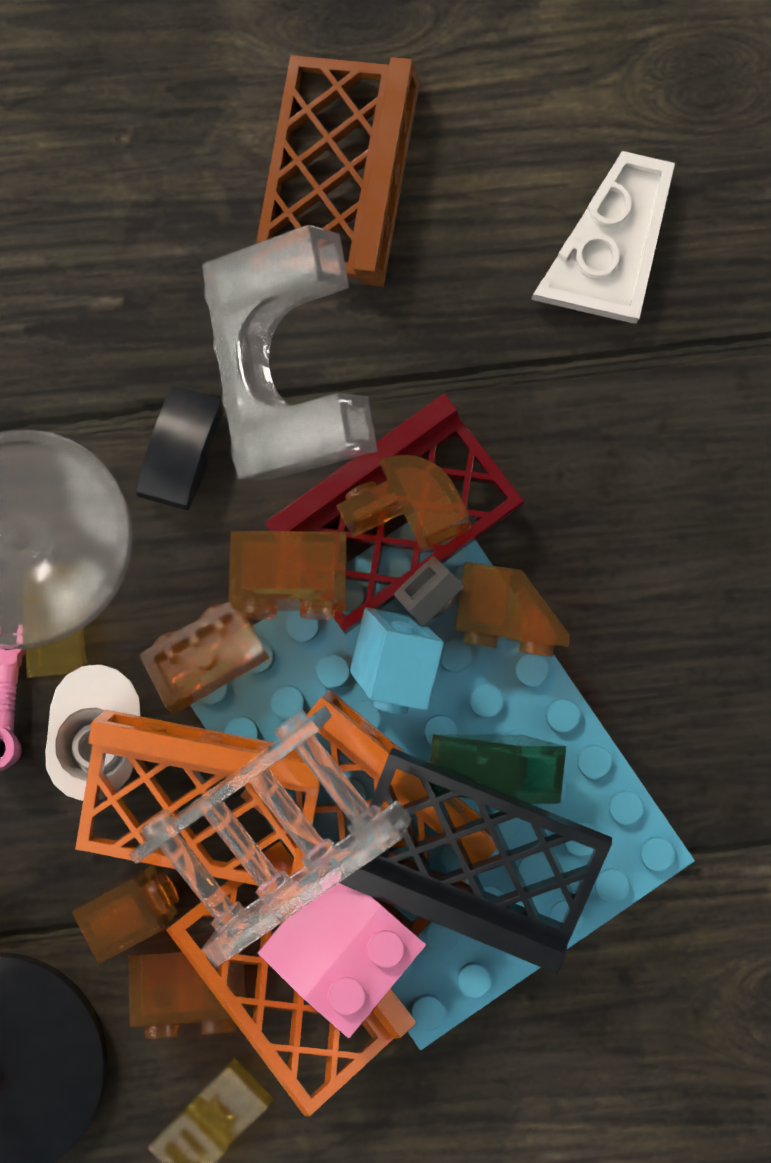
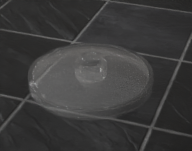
M36 430L0 432V648L3 649L41 647L58 642L83 629L113 599L122 584L131 558L132 522L127 502L120 487L110 471L93 453L80 444L57 434Z

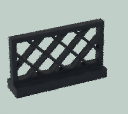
M392 748L339 883L558 974L567 953L569 940L612 845V837ZM396 769L419 777L427 792V796L401 805L391 785ZM435 784L446 789L438 791ZM459 795L473 799L483 818L455 828L443 801ZM386 799L390 810L380 813L383 802ZM433 806L445 832L418 841L406 815ZM490 807L495 808V809L500 810V811H499V812H496V813H492ZM516 817L531 823L538 840L509 850L498 824ZM396 820L407 846L390 852L370 844L368 841L374 827ZM488 828L500 854L472 864L460 838ZM545 829L555 834L547 836ZM573 840L594 849L587 865L564 873L553 847ZM450 842L462 868L445 874L431 869L423 852ZM543 851L555 876L526 886L515 861ZM413 856L415 862L407 858ZM505 865L516 890L500 896L484 891L477 875ZM467 879L469 884L462 882L461 880ZM580 881L574 894L570 884ZM561 888L569 906L563 921L559 922L538 913L532 897ZM522 901L524 907H523V906H520V905H518V904H516V903Z

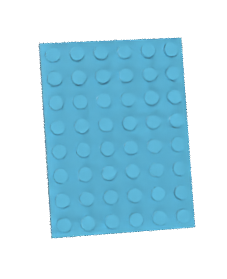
M446 497L434 504L453 507ZM427 514L423 542L445 545L456 537L458 518ZM419 515L386 537L415 541ZM476 540L443 563L464 585V588L456 595L453 605L446 613L440 617L432 618L426 624L444 642L427 710L409 707L407 714H393L373 706L374 701L368 698L350 673L361 624L347 634H344L312 588H309L174 679V682L206 729L280 744L287 740L317 701L331 689L405 753L612 837L610 850L569 940L567 949L695 861ZM375 545L340 567V569L370 574ZM383 546L378 575L400 578L411 569L414 550ZM421 551L420 562L433 553ZM325 577L321 580L327 591L330 577ZM338 578L334 601L345 616L365 603L369 582ZM376 584L375 595L389 585ZM397 598L380 609L412 616ZM311 728L300 741V748L326 752L325 764L332 763L330 742L314 728ZM340 751L341 763L353 762ZM363 770L342 772L345 802L372 799L375 792L374 779ZM333 772L323 774L317 804L336 802ZM264 784L260 791H263L270 785ZM281 788L267 798L276 807L297 805L295 790ZM463 795L458 796L482 817L475 800ZM490 807L492 813H496V812H499V811H500V810H497V809H495V808ZM367 810L346 811L348 841L356 840ZM337 812L315 813L311 836L319 843L340 841ZM414 813L406 815L415 836H419L417 815ZM297 814V815H287V816H288L289 818L293 819V818H295L296 816H298V814ZM516 817L498 824L509 850L538 840L531 823ZM396 820L386 823L387 838L403 837ZM426 824L427 835L438 834ZM378 826L373 828L369 839H379ZM545 829L547 836L555 834ZM279 838L284 847L286 848V850L288 851V853L294 859V856L291 854L287 846L284 844L282 839ZM573 840L553 847L564 873L587 865L594 850ZM443 844L428 850L430 868L445 874L461 866L451 844ZM402 847L389 848V851L391 852ZM496 849L490 857L500 854L498 849ZM341 851L331 852L342 862ZM543 851L515 861L526 886L555 876ZM307 854L304 874L314 886L327 870ZM413 856L407 858L415 862ZM505 865L477 875L484 891L496 896L516 890ZM580 881L570 884L574 894ZM561 888L532 897L538 913L559 922L563 921L569 906ZM522 901L516 903V904H518V905L524 907ZM397 908L411 921L417 917V915ZM430 921L417 936L426 946L391 989L416 1021V1024L408 1033L418 1048L422 1050L541 967Z

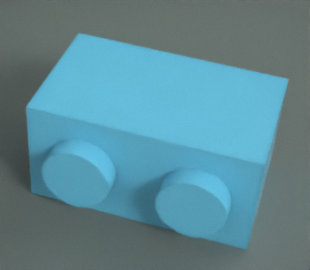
M365 607L350 673L368 698L374 701L373 706L377 709L393 714H407L409 707L427 710L444 642L427 625L423 627L413 616Z

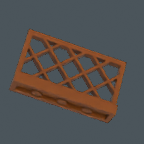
M290 55L253 263L256 266L360 279L363 285L384 287L420 85L412 59L391 57L390 64L387 65ZM302 73L324 75L332 85L331 88L308 105L299 94ZM334 76L344 78L337 82ZM362 79L380 81L378 97L358 110L346 94V91ZM340 97L353 116L328 134L315 115ZM298 103L302 110L295 114ZM374 115L373 125L371 127L367 120ZM310 119L323 138L300 156H297L289 145L291 133ZM361 125L370 136L369 148L349 162L336 143ZM331 148L344 167L321 185H318L305 166ZM289 154L293 161L286 166L287 155ZM365 166L362 180L357 172ZM301 171L314 190L288 209L280 198L282 184ZM352 176L361 188L360 198L357 203L340 215L326 195ZM319 200H322L335 219L309 238L296 218ZM279 205L284 213L276 218ZM356 218L354 231H352L348 223ZM291 222L305 242L288 255L270 253L273 235ZM343 228L352 241L348 263L325 260L317 246ZM312 251L317 257V259L306 258L304 256Z

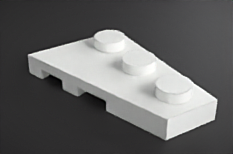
M622 151L575 229L566 240L549 271L535 290L531 300L636 324L641 314L675 163Z

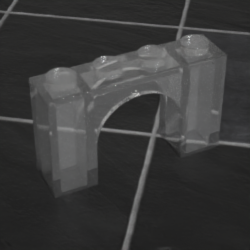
M306 225L202 264L205 281L204 295L210 311L214 335L213 349L219 364L223 388L222 402L227 412L232 442L231 456L236 466L237 478L273 480L377 452L367 396L334 393L291 406L276 390L269 370L271 340L284 316L303 303L349 288L340 234Z

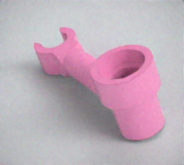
M22 627L19 630L18 644L11 650L4 649L2 645L3 630L0 628V742L3 741L6 746L5 753L0 758V771L16 764L22 753L21 744L13 733L19 667L22 664L23 655L27 653L31 644L28 631Z

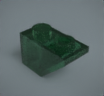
M433 734L430 763L529 804L561 803L566 746L526 735ZM435 784L438 791L446 789ZM463 795L456 796V797L468 798V797H465V796H463Z

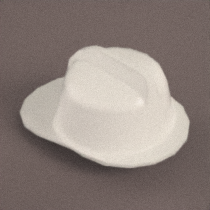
M101 664L82 666L67 674L55 689L50 706L45 750L46 770L53 784L66 796L81 801L84 799L92 744H88L92 721L105 710L141 716L139 696L132 682L117 669ZM106 753L103 772L116 791H119L130 778L133 766L127 757ZM100 789L99 800H102L106 796Z

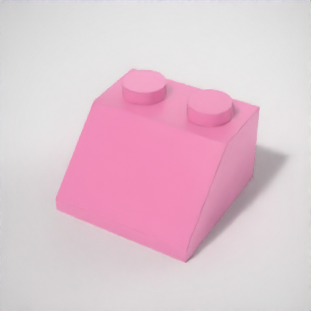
M332 864L257 953L305 1001L346 1037L350 1038L426 944L371 896L340 884L339 880L342 871Z

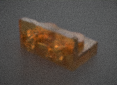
M236 598L227 603L211 606L203 612L200 619L179 631L163 634L155 640L152 647L139 654L165 708L172 715L270 659L253 627L254 624L250 616Z

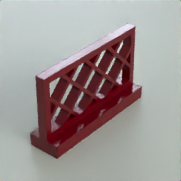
M443 393L264 523L344 634H347L361 624L365 607L380 610L394 600L396 597L393 594L432 556L436 557L442 564L522 507L524 500L459 418L457 409L445 393ZM457 435L469 451L466 471L435 467L438 448ZM429 455L427 466L417 464ZM475 460L485 473L473 472ZM404 473L426 475L422 502L391 499L394 480ZM433 476L464 481L460 508L429 504ZM471 482L495 485L506 501L490 512L468 510ZM384 488L383 498L373 497L374 494ZM359 505L381 507L377 535L347 532L349 513ZM389 508L420 513L415 541L384 537ZM427 514L458 518L456 537L445 545L423 542ZM466 519L477 520V522L464 530ZM340 520L338 530L327 529ZM315 537L336 539L332 568L308 565L298 549ZM345 541L375 545L370 574L340 569ZM383 546L414 550L411 569L400 578L378 575ZM421 551L433 553L420 562ZM316 575L330 577L328 591ZM338 578L369 582L365 603L345 616L334 601ZM376 584L389 585L375 595Z

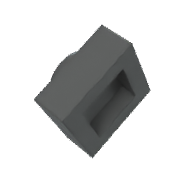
M432 556L393 595L424 627L432 618L440 617L451 608L456 595L464 588V585L436 557Z

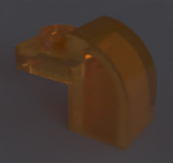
M397 455L379 460L386 482L378 486L376 482L359 485L346 494V501L337 505L352 538L403 514L421 553L472 529L470 516L449 476L436 464L417 456Z

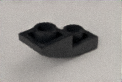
M171 386L145 454L136 489L138 497L189 510L208 468L205 454L225 412L221 398Z

